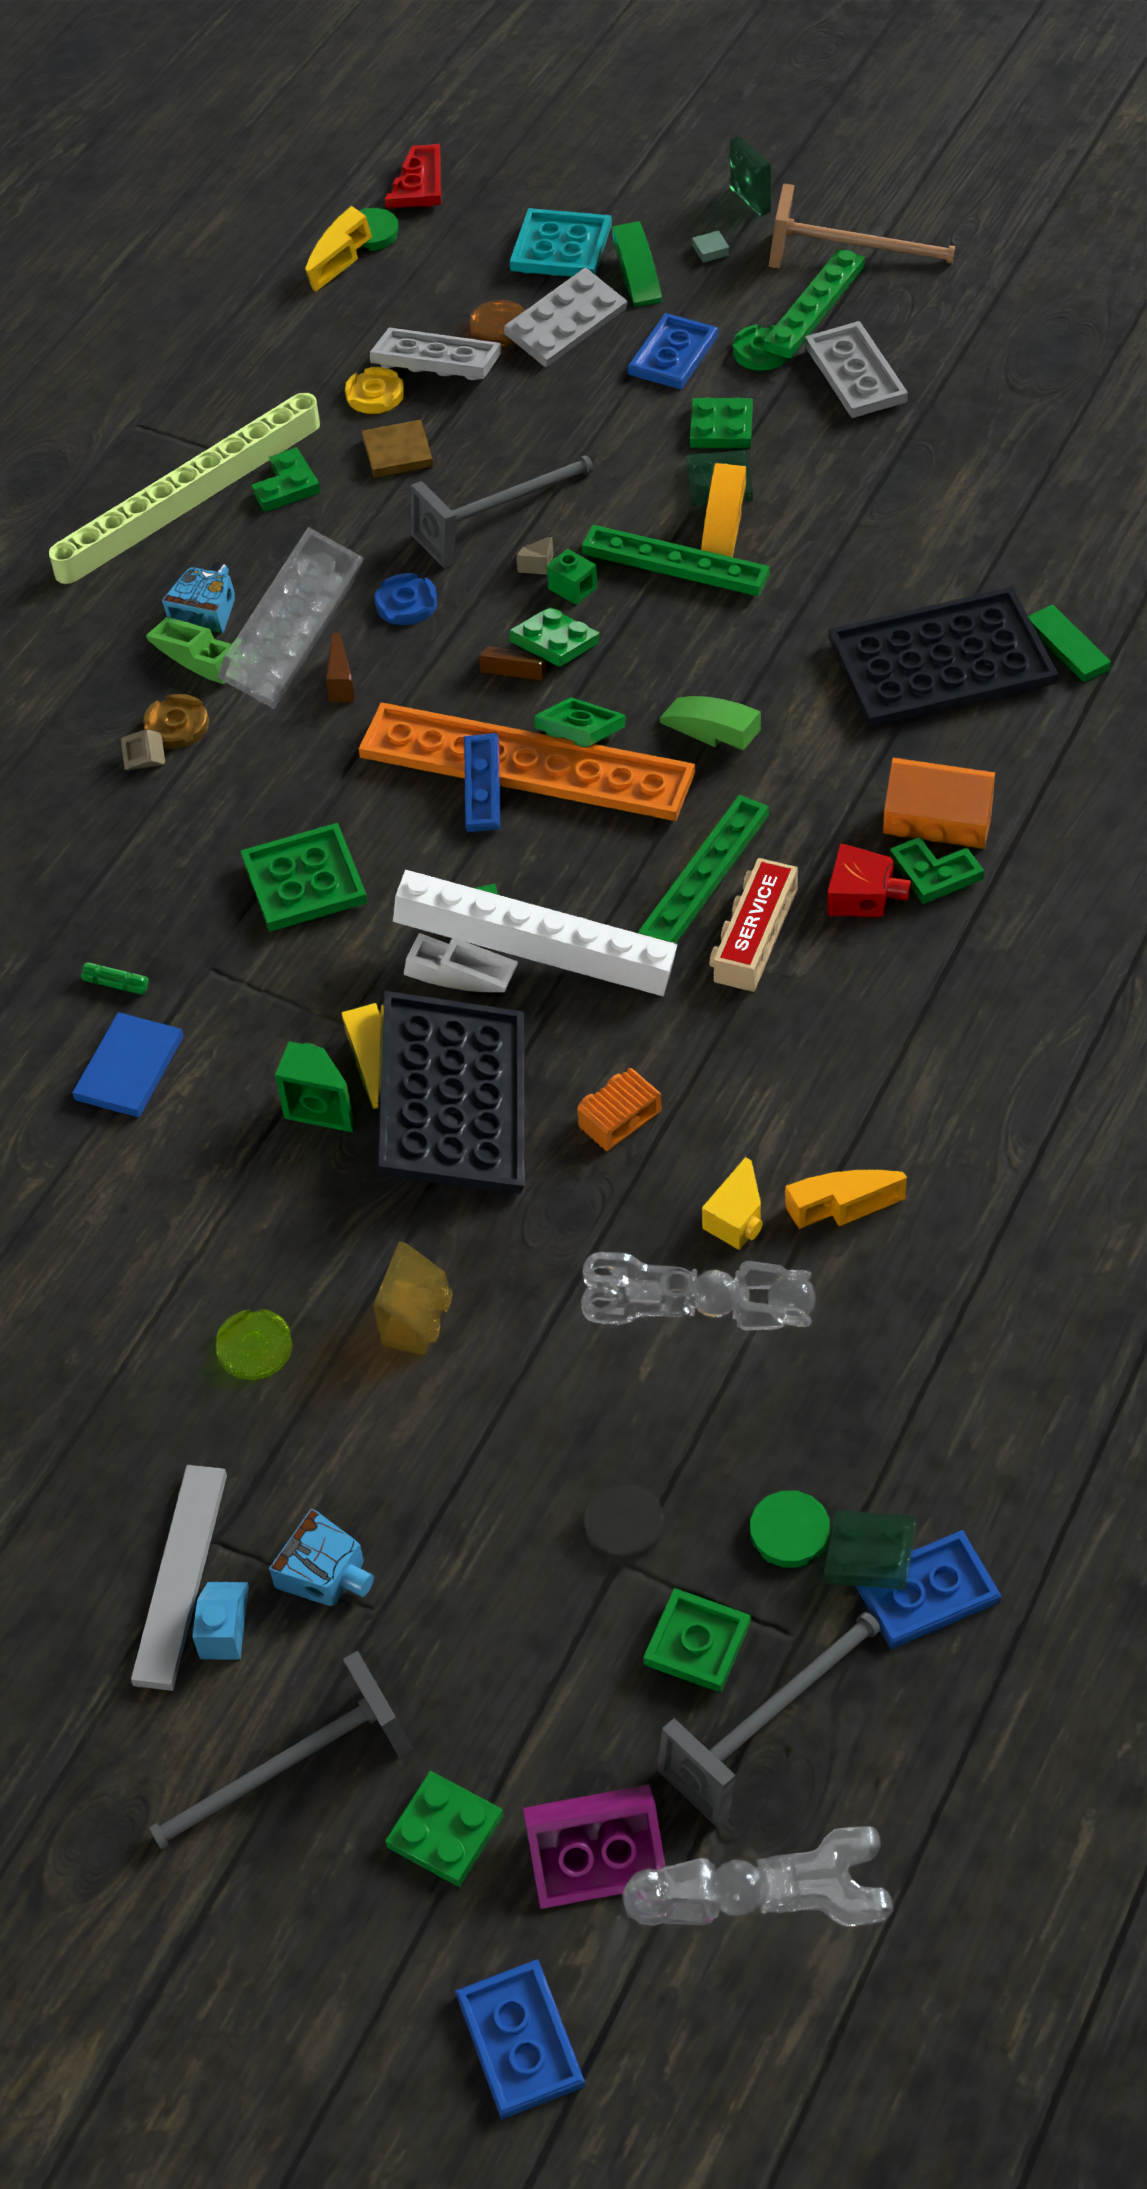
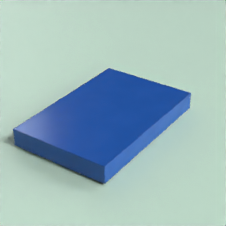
M665 313L627 366L628 375L682 390L717 339L718 327Z
M118 1012L73 1091L74 1099L139 1118L184 1037L182 1029Z
M963 1530L854 1575L853 1583L870 1614L879 1623L880 1632L890 1650L1001 1603V1594Z
M538 1959L455 1991L501 2120L586 2087Z

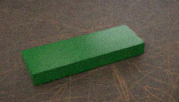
M1053 604L1028 616L1040 640L1083 683L1110 670L1111 661Z

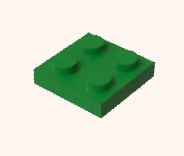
M693 398L690 448H751L753 398Z
M549 607L511 629L509 641L561 667L597 645L600 633L589 628L585 623L578 622L562 614L561 611Z
M570 697L536 714L534 717V728L545 731L550 737H563L574 741L575 745L589 747L624 728L626 715Z
M674 1588L643 1657L644 1665L721 1693L751 1624V1615Z
M430 1771L385 1841L386 1846L397 1854L460 1887L504 1817L503 1809Z

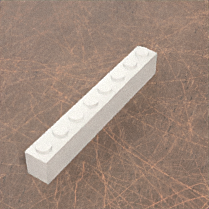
M406 869L395 896L393 922L664 996L677 944Z

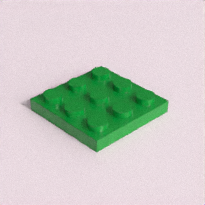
M338 823L241 850L243 863L269 932L368 903L367 894Z

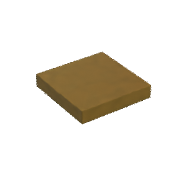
M421 420L362 431L363 441L374 478L433 467L431 452Z

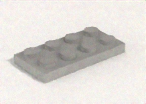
M585 267L507 323L504 327V334L546 368L626 310L627 300Z
M860 321L805 336L806 349L851 418L908 402L907 390Z
M388 328L370 351V363L380 364L384 368L403 367L408 368L412 372L431 371L437 372L441 376L459 375L465 376L469 380H479L485 378L501 355V343Z

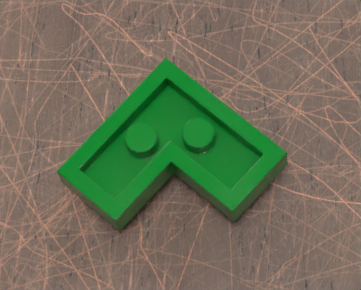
M297 447L270 456V466L276 476L252 484L253 494L264 512L321 493L318 480Z
M918 837L893 847L889 851V857L893 860V864L905 880H911V889L922 904L984 880V869L968 848L936 859L922 839Z

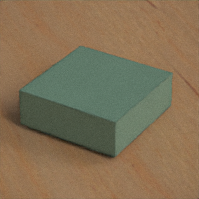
M720 231L692 238V246L703 263L729 256V246Z

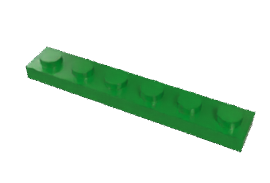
M838 249L765 338L763 350L790 359L805 341V336L811 334L864 268L865 257L855 254L850 250Z
M592 525L581 545L583 555L754 596H760L770 576V566L597 525Z
M738 795L640 928L638 934L676 944L769 816V806Z

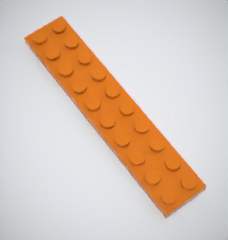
M382 702L359 747L360 758L465 779L464 736L497 733L499 737L500 786L672 821L677 820L695 775V764L596 744L589 747H581L575 745L574 741L565 738H555L545 734Z

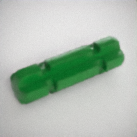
M89 962L83 965L81 979L84 981L124 991L128 990L140 995L146 993L149 979L146 976Z

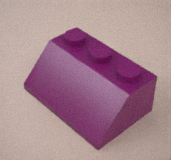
M649 1784L523 1808L540 1909L668 1885L656 1806Z

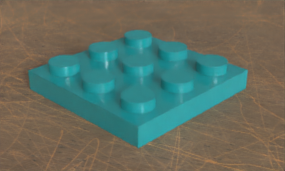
M528 208L510 259V271L573 277L586 267L596 275L612 226L611 215Z

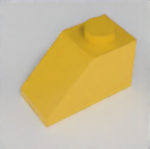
M746 1157L702 1207L703 1229L738 1250L743 1247L748 1239H755L763 1225L761 1220V1202L752 1161Z

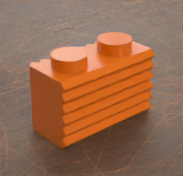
M628 1068L627 1072H623L622 1075H614L608 1081L605 1088H601L599 1092L589 1094L582 1099L577 1107L578 1125L590 1138L594 1139L595 1143H598L605 1151H609L662 1111L661 1093L635 1070Z

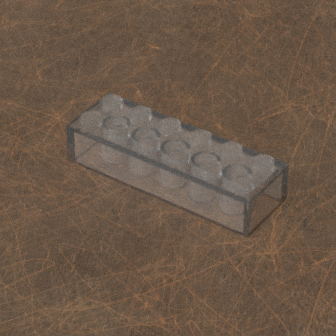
M308 527L229 648L217 678L275 709L354 583L364 558Z

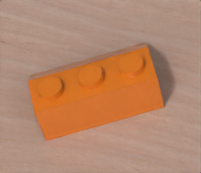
M893 758L884 808L883 834L915 839L920 837L922 840H929L931 842L985 849L992 816L995 772Z

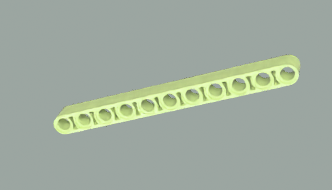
M310 393L294 395L54 544L49 550V557L55 579L63 584L78 581L269 461L270 456L285 451L315 432L320 426L315 396Z

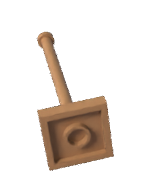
M783 184L775 219L769 267L780 269L787 236L792 237V234L944 259L946 263L952 264L955 246L949 245V248L796 223L794 222L795 219L790 218L795 185Z

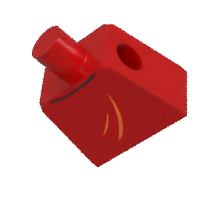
M840 844L828 889L827 915L881 917L885 913L888 898L908 901L911 880L893 878V860L890 857L846 844Z

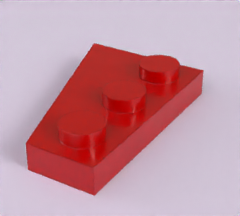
M440 144L411 147L402 165V172L399 178L396 177L393 182L392 192L388 193L385 197L386 209L442 205Z

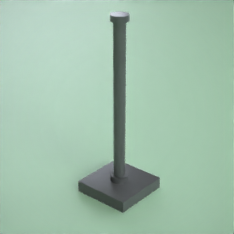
M584 455L579 457L575 463L452 511L422 481L411 485V535L445 569L455 565L456 522L578 474H590L593 471V464L590 458Z
M863 1612L857 1617V1624L710 1750L701 1744L675 1718L662 1728L657 1771L718 1828L729 1818L736 1776L722 1762L866 1637H874L879 1633L880 1626L877 1620L871 1614Z
M358 1650L343 1659L364 1698L357 1701L358 1707L159 1826L158 1823L150 1826V1831L159 1847L164 1849L169 1846L168 1841L367 1720L370 1724L378 1720L398 1757L412 1750L411 1743Z

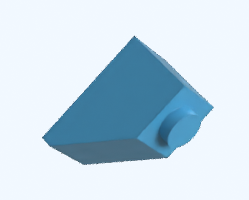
M207 1582L197 1599L192 1636L200 1659L241 1660L249 1589L248 1582Z

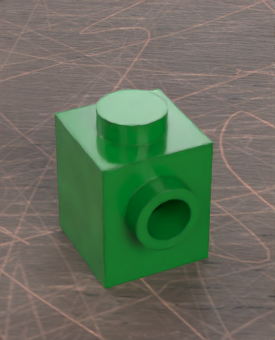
M566 549L558 557L553 558L547 565L548 589L576 606L597 589L596 565L569 549Z

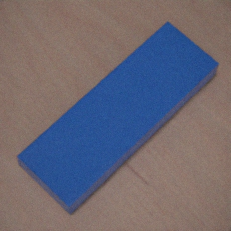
M498 734L464 736L465 828L467 832L500 830Z

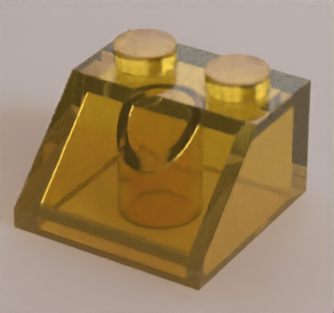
M404 1242L398 1243L374 1302L382 1346L426 1355L430 1342L435 1343L440 1331L439 1318L442 1311H448L450 1307L452 1289L448 1288L446 1272Z

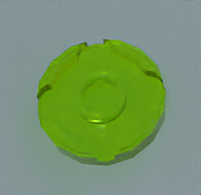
M251 1309L236 1313L225 1321L217 1334L216 1351L219 1362L228 1373L241 1379L256 1380L269 1377L285 1365L290 1358L293 1348L291 1333L287 1323L278 1314L265 1309H261V1312H251Z

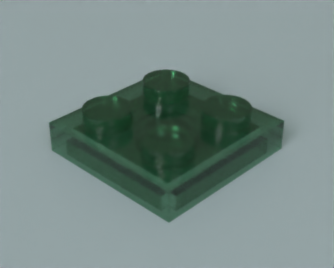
M741 136L730 139V153L728 156L730 162L729 185L732 191L744 199L747 205L752 207L761 216L770 213L771 164Z
M747 450L686 455L691 506L708 504L715 463L746 466V487L742 502L753 501Z
M836 1510L824 1569L825 1583L907 1590L917 1532L916 1516Z

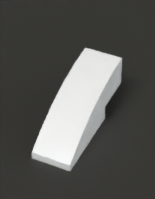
M419 933L406 958L404 975L447 988L475 992H505L518 962L465 941L452 938L450 944Z

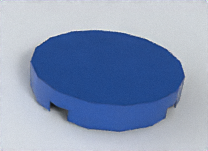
M404 573L394 575L384 580L379 590L376 589L374 593L376 611L382 619L391 624L411 625L419 623L433 614L437 607L436 587L431 580L425 577V580L418 578L417 574Z

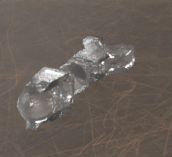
M612 1252L591 1254L583 1266V1277L588 1288L582 1296L581 1309L584 1316L589 1321L595 1323L624 1324L641 1316L677 1317L690 1313L689 1316H694L696 1308L702 1315L711 1318L725 1317L733 1311V1319H736L738 1327L743 1330L780 1329L783 1325L807 1327L812 1324V1320L808 1315L815 1307L816 1295L812 1283L808 1281L812 1277V1273L806 1270H786L782 1265L745 1261L741 1264L739 1271H735L734 1278L727 1272L719 1270L705 1271L697 1277V1269H692V1272L681 1267L647 1265L629 1254ZM606 1268L612 1275L600 1276L594 1270ZM749 1289H769L767 1295L769 1304L748 1301ZM596 1300L610 1301L609 1305L604 1308H597L592 1305V1302Z
M864 1826L834 1829L823 1839L820 1847L814 1851L757 1859L756 1867L747 1861L732 1860L722 1864L715 1871L714 1863H710L708 1859L700 1858L664 1867L660 1870L647 1868L635 1873L628 1880L623 1890V1902L627 1916L636 1920L641 1925L656 1926L661 1923L707 1925L714 1918H718L719 1910L728 1916L743 1917L754 1912L760 1906L761 1913L820 1910L834 1922L845 1927H854L885 1921L894 1911L888 1891L883 1888L860 1886L852 1880L848 1869L853 1865L871 1861L877 1856L881 1847L879 1832L873 1827Z

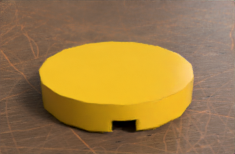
M370 367L364 369V373L359 375L356 372L348 379L345 385V396L349 406L356 411L366 414H379L390 411L398 406L404 398L405 390L402 378L400 379L395 371L384 367Z

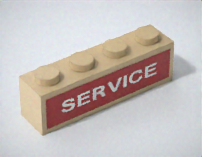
M762 858L757 859L753 870L746 872L742 896L737 895L735 897L732 907L731 921H725L721 932V944L719 947L714 946L709 962L710 967H714V982L755 992L798 890V867Z

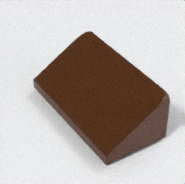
M491 646L485 648L479 656L480 672L541 681L544 679L549 661L528 651Z

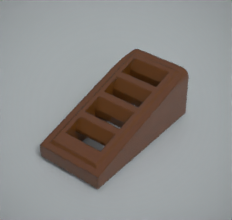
M333 633L331 635L326 672L328 699L330 702H353L355 697L353 680L340 633Z

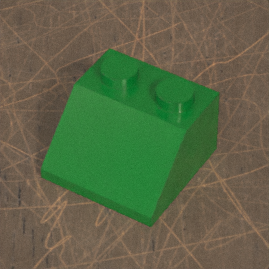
M289 1041L275 1073L284 1119L353 1132L355 1126L347 1083L325 1049L310 1043L301 1044Z

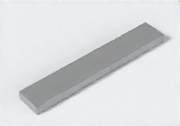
M194 1465L186 1466L131 1677L133 1686L174 1690L227 1478L225 1469Z

